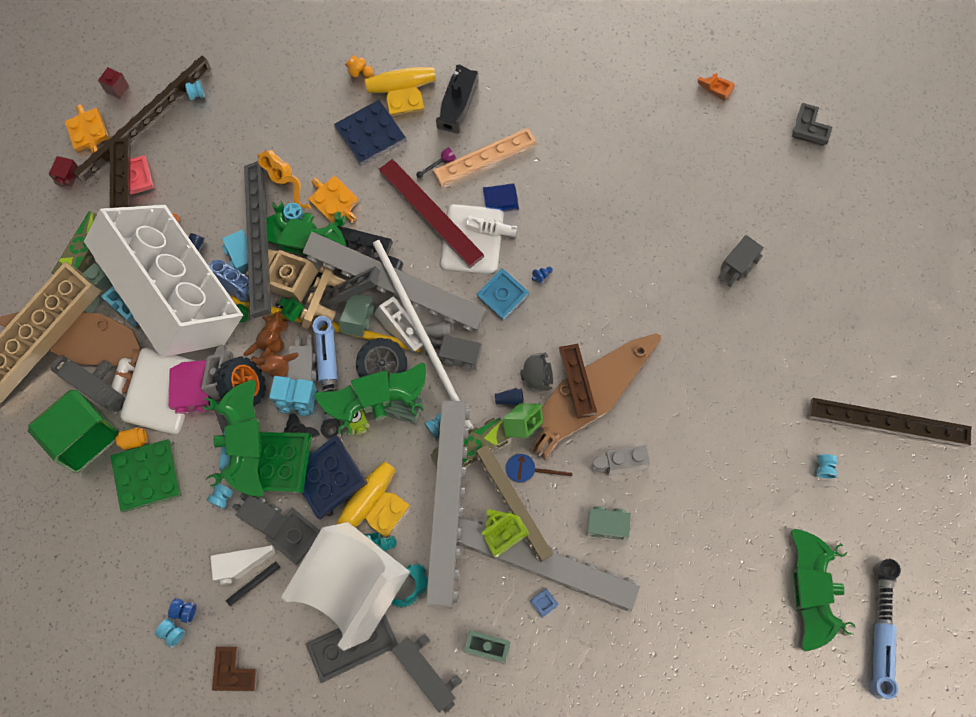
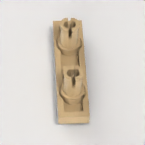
M323 262L320 273H323L322 277H317L313 288H316L315 293H310L308 298L309 308H304L300 317L303 320L301 327L309 329L313 317L325 316L331 322L333 321L336 311L321 306L319 302L326 286L335 287L347 281L333 275V270L324 266L325 262Z

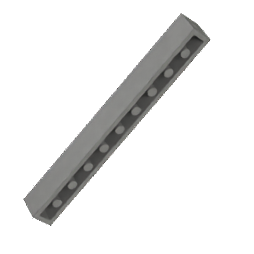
M311 232L303 250V253L308 255L307 259L316 263L318 260L325 262V267L335 270V267L342 270L341 274L352 278V275L357 276L376 266L380 270L375 289L384 293L389 290L394 293L393 296L400 299L382 262ZM394 268L413 306L421 308L423 305L429 308L427 312L438 316L441 313L446 316L445 320L455 324L456 321L463 323L462 327L473 331V328L478 330L486 308Z
M442 400L426 602L428 607L453 608V603H457L458 590H454L455 581H459V569H456V560H460L461 548H457V541L462 538V527H459V519H463L464 507L460 506V499H464L465 486H461L462 479H466V466H463V459H467L468 447H464V440L469 437V427L465 426L466 420H470V408H467L465 401Z
M466 518L459 519V527H462L461 540L458 539L457 545L627 612L632 611L640 586L636 585V581L630 578L620 579L616 577V573L609 570L602 572L597 570V566L586 562L584 565L577 562L578 559L570 555L563 557L558 555L559 552L552 548L550 549L553 556L541 562L535 557L534 553L536 552L534 549H531L528 543L522 540L500 556L495 557L485 541V536L482 535V531L485 530V526L482 525L483 522L475 518H471V520Z

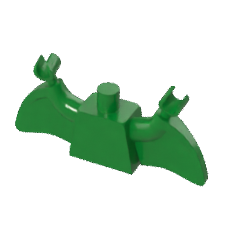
M280 201L281 204L279 206H276L275 202H273L272 207L276 214L266 218L268 243L279 246L282 251L308 256L303 253V250L311 232H314L346 246L344 236L337 227L346 224V217L344 215L341 218L340 211L334 214V223L317 229L315 224L312 223L314 216L309 213H304L301 220L290 219L289 222H286L283 214L285 208L283 202Z
M420 363L405 372L391 373L390 376L387 370L353 379L350 380L352 386L349 385L338 391L317 392L315 398L329 416L344 422L338 429L340 435H342L344 427L348 428L347 436L351 435L352 428L349 424L352 423L354 415L363 409L365 413L373 412L375 420L386 418L384 408L391 407L392 401H402L407 407H411L412 415L418 416L414 412V407H419L423 412V406L414 402L420 396L425 385L426 365L425 363Z
M250 380L231 389L222 398L220 404H217L214 399L205 398L211 404L210 407L202 406V408L209 411L217 410V413L225 416L228 426L224 428L225 435L214 436V447H226V455H230L228 466L222 469L221 473L209 475L207 479L211 477L216 479V482L210 485L213 487L220 484L222 479L225 478L234 489L247 495L261 497L264 495V491L258 476V457H262L260 420L254 419L256 414L253 407L256 382Z
M799 529L791 530V536L797 551L796 569L792 571L796 610H802L800 613L804 623V633L801 649L807 652L829 643L836 636L839 629H843V633L848 637L854 635L848 632L846 627L856 628L855 624L852 622L842 623L841 619L833 615L830 605L835 601L834 596L844 595V584L833 583L832 574L826 572L829 562L835 560L836 556L844 557L848 552L844 554L838 553V547L843 546V544L837 545L834 551H832L817 536Z

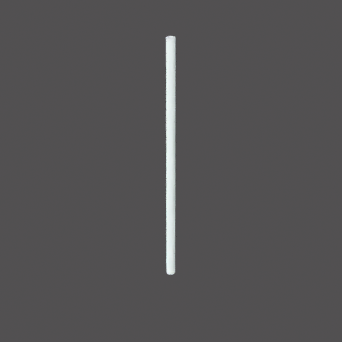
M380 240L373 242L451 401H460ZM466 420L465 427H469V430L473 429L470 420Z

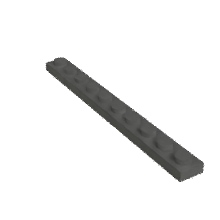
M258 161L244 166L250 315L253 318L272 313L264 168L258 164Z

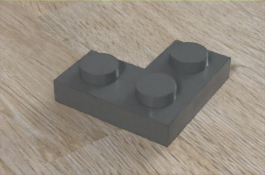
M802 102L792 135L827 145L833 127L815 122L819 107Z

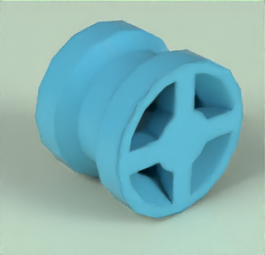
M200 80L193 84L186 83L187 94L191 101L197 97L205 98Z
M289 203L284 208L283 212L287 222L290 219H302L303 212L299 204Z

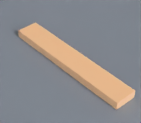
M526 128L433 170V174L440 186L443 187L536 145V140L529 128Z

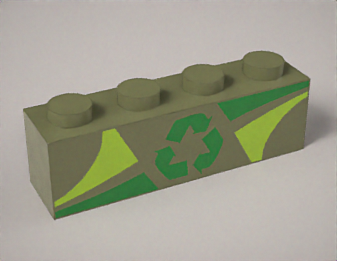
M88 211L53 268L52 274L64 262L74 266L81 273L94 264L95 258L84 243V240L97 214Z
M500 417L489 419L479 429L475 427L469 430V437L464 440V447H468L467 459H463V466H468L478 461L476 451L485 445H488L491 452H494L511 443V437L505 436V430L502 427ZM439 447L435 448L432 451L433 453L430 454L436 468Z

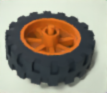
M243 356L235 357L222 363L221 367L217 369V376H215V382H217L216 390L220 393L219 397L222 399L231 389L239 384L254 380L256 382L253 406H256L265 396L266 385H264L265 377L262 376V370L257 367L256 363L250 361V358H243Z

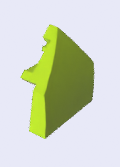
M492 509L487 510L486 515L488 518L482 535L485 536V541L495 557L500 556L530 534L518 515Z

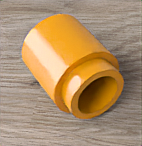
M136 427L119 431L118 436H116L117 446L121 447L122 450H128L148 443L145 428L140 429Z

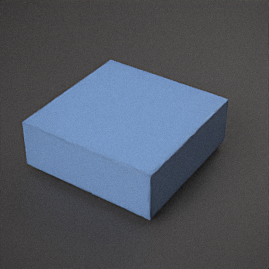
M547 588L530 600L542 618L559 606Z

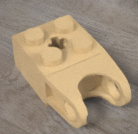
M268 250L270 292L289 299L293 297L301 303L318 270L310 260L281 250L279 252ZM247 270L245 276L249 278V272Z

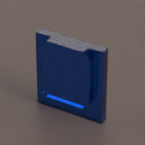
M515 183L483 187L486 208L499 209L503 212L519 210Z

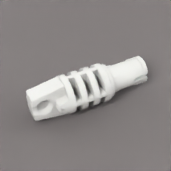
M469 216L466 224V229L481 234L505 235L516 238L518 226L502 224L500 220L495 221V219L490 220V218L485 219V217Z

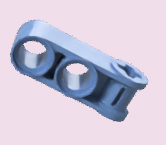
M213 260L209 267L224 289L241 302H246L249 297V278L224 261Z

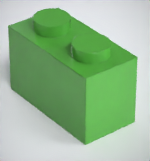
M519 403L503 418L502 427L505 430V436L528 438L544 422L541 404Z

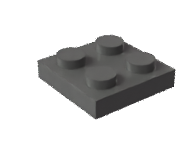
M292 507L285 515L287 519L275 537L272 539L267 536L265 539L297 565L308 553L320 530Z

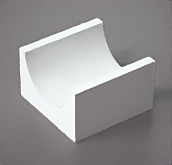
M350 523L322 527L281 598L286 602H300L310 605L329 616L342 632L343 637L338 646L344 651L369 640L410 571Z

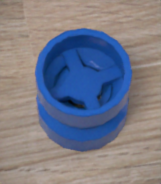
M175 598L169 607L168 618L174 620L181 619L183 623L190 624L195 616L197 605L192 602L185 603L182 599Z

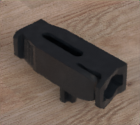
M460 64L455 67L456 72H454L449 81L441 103L440 117L436 119V127L438 129L455 134L460 133V126L466 118L478 84V71L470 70Z

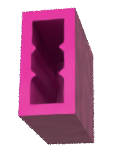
M207 360L181 362L170 368L169 408L175 410V414H187V412L193 411L196 413H206L207 410H204L202 406L210 407V401L205 400V398H212L201 389Z

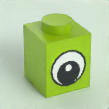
M363 410L357 412L353 417L352 423L349 424L352 428V436L355 434L357 436L362 435L370 428Z

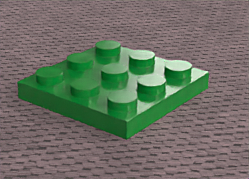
M260 432L262 457H258V476L263 491L303 494L312 435L309 433Z
M169 439L110 455L119 507L122 513L182 496L172 445Z

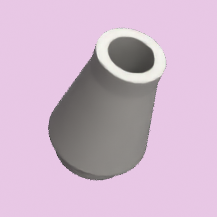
M447 320L424 326L427 336L442 339L444 335L453 336L452 322Z

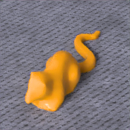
M265 150L257 155L259 158L258 164L267 170L270 179L278 184L292 182L294 184V203L299 204L301 209L307 208L310 210L311 206L309 204L303 205L299 200L300 181L297 177L292 176L290 165L283 162L273 150Z

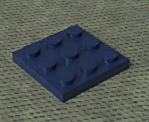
M380 100L334 124L335 129L361 166L407 141L405 135Z
M338 436L332 437L310 454L308 458L303 496L316 518L320 520L368 484Z

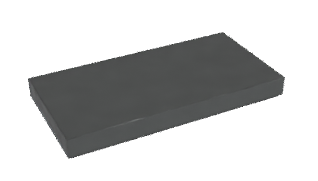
M386 614L383 615L369 640L343 651L338 646L343 637L340 628L306 643L321 683L377 658L398 645Z

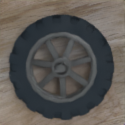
M377 338L368 341L361 347L356 358V371L359 378L371 375V372L377 368L379 372L385 369L389 374L405 372L407 370V357L403 348L397 342L388 338ZM378 350L387 351L384 358L380 357ZM376 352L378 361L369 358V356ZM391 353L395 361L386 362L387 357ZM367 361L375 363L376 366L368 370ZM396 364L394 372L387 368L386 365Z

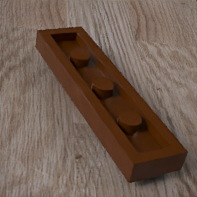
M578 343L559 347L577 419L597 415V409Z

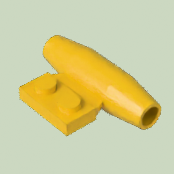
M410 67L387 71L365 79L367 93H388L387 104L389 114L392 117L424 111L422 95L418 87L435 82L436 77L433 67Z
M383 461L365 478L368 484L353 494L346 503L336 524L348 522L356 528L366 518L373 530L387 538L410 506L396 494L385 492L396 472L395 468Z

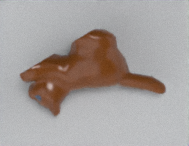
M280 311L272 316L262 317L266 321V325L257 335L256 342L243 353L244 356L251 355L257 349L265 351L268 346L271 352L277 353L284 348V342L280 335L287 330L288 320H282Z
M268 346L260 355V358L253 356L251 360L262 371L268 373L273 378L274 376L286 377L289 370L288 362L295 360L299 353L281 356L277 355V352H271Z

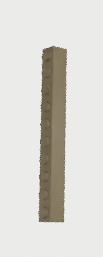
M488 445L476 451V458L479 462H482V468L485 473L488 472L490 475L488 478L491 483L494 482L496 485L495 490L497 493L502 495L501 500L504 505L507 504L509 513L518 515L530 534L526 536L529 541L527 543L536 552L534 555L537 560L543 562L553 556L551 549Z

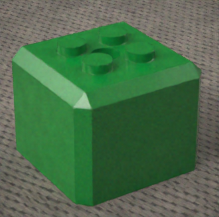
M77 390L67 391L28 425L29 434L51 459L73 473L82 470L113 443L119 433L118 429L98 407Z

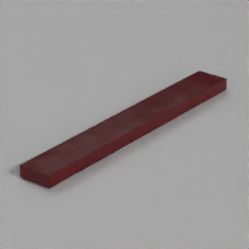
M393 158L379 168V172L470 268L484 258V254Z

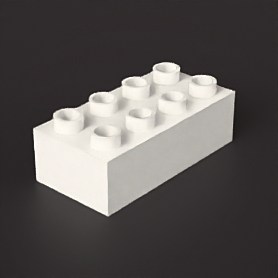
M166 205L99 209L84 243L160 357L224 345L243 317V314Z

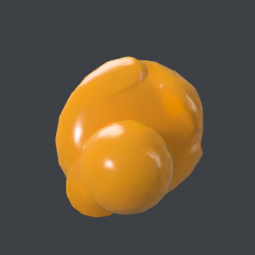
M353 55L345 64L348 68V74L354 78H358L361 71L365 78L374 75L372 65L366 66V61L362 57L357 58Z

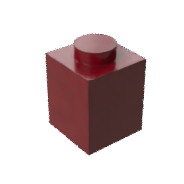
M109 67L106 68L98 79L106 93L119 99L129 86L122 73Z
M56 156L49 176L56 185L72 187L77 177L74 171L78 165L73 159Z

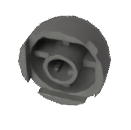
M546 352L528 357L524 362L523 369L520 370L522 381H525L527 386L534 391L552 390L549 384H553V372L551 362H546L545 358H548Z

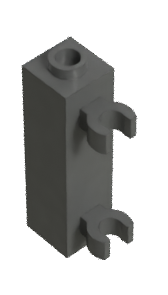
M425 634L415 643L409 637H406L391 650L436 710L439 713L442 711L447 713L455 706L453 701L456 697L451 691L462 683V680L456 674L446 684L442 681L420 653V650L431 642Z

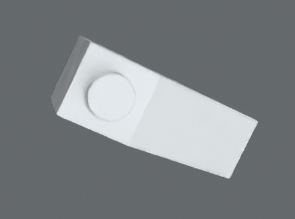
M394 296L377 308L374 315L381 324L412 352L423 346L409 315Z
M271 545L212 555L213 581L220 585L232 584L233 580L240 579L277 553L276 548Z

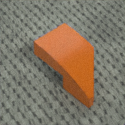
M717 73L709 78L703 79L699 77L697 79V83L724 100L735 89V83L720 77L718 78Z

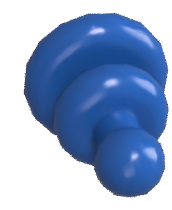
M548 266L546 269H534L532 271V281L535 280L539 284L543 283L544 279L548 277V273L553 271V268Z

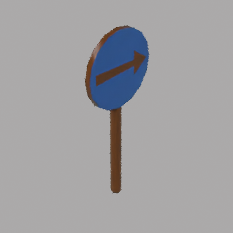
M525 454L512 456L506 464L508 477L518 483L530 480L534 472L564 476L573 475L571 472L535 468L533 460Z

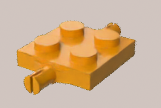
M79 104L75 107L78 115L66 120L65 124L74 150L78 153L82 150L90 149L91 153H94L98 150L97 145L110 138L100 110L96 107L85 112L83 105Z
M335 175L324 184L317 178L312 180L311 183L317 188V191L308 200L331 223H334V214L338 211L341 212V218L345 215L351 223L357 220V217L350 211L359 202V199Z

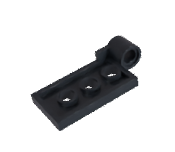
M337 226L343 234L345 242L348 243V248L357 251L358 248L365 247V250L361 252L362 254L382 262L380 257H373V254L377 252L373 242L380 240L388 256L393 244L392 239ZM388 256L393 268L401 271L404 263L395 257Z

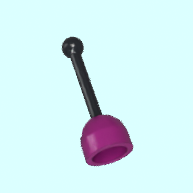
M447 147L441 152V159L423 171H418L416 176L422 178L423 174L441 162L450 163L456 159L454 153Z

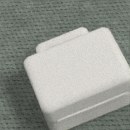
M450 205L447 210V216L484 254V258L470 268L443 240L440 267L451 271L482 274L496 273L501 235H486L466 229V224L469 216L485 217V219L490 218V220L495 219V221L500 220L503 224L504 212L499 208Z
M151 348L141 349L135 368L128 363H131L132 359H120L116 371H119V373L133 371L127 394L123 395L125 401L120 414L121 420L173 435L178 434L181 431L186 414H175V410L169 408L170 368L181 362L196 360L177 355L161 358L158 352ZM115 375L111 387L122 394V388L127 378Z

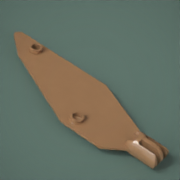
M19 312L1 316L0 325L6 327ZM82 313L49 351L59 356L64 355L79 365H100L103 360H106L113 366H118L120 359L129 358L132 360L131 363H128L135 368L141 348L133 329L101 313Z
M652 334L631 340L585 367L597 409V415L577 419L567 378L562 380L542 407L543 431L529 450L532 452L536 450V455L538 456L543 454L542 458L546 460L559 441L611 411L659 344L661 336L659 334Z

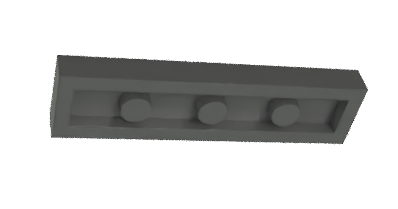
M374 266L327 290L321 306L326 308L336 306L344 300H349L356 294H361L368 288L375 287L379 281L380 270Z

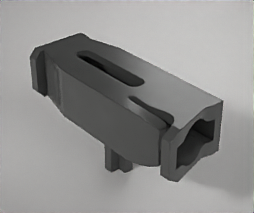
M64 355L60 356L52 365V372L114 415L118 414L122 409L125 397L102 381L113 367L108 361L103 360L92 374ZM63 361L64 364L62 365V367H61L60 369H58L57 367H58V366L60 365V363Z

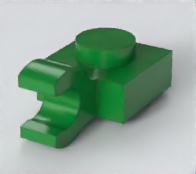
M282 297L278 302L284 307L281 313L292 322H295L304 309V306L293 297L289 301Z

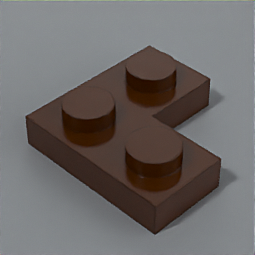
M216 647L212 691H256L258 669H237L239 647Z

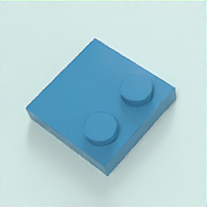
M501 268L476 295L502 320H505L529 295V292Z

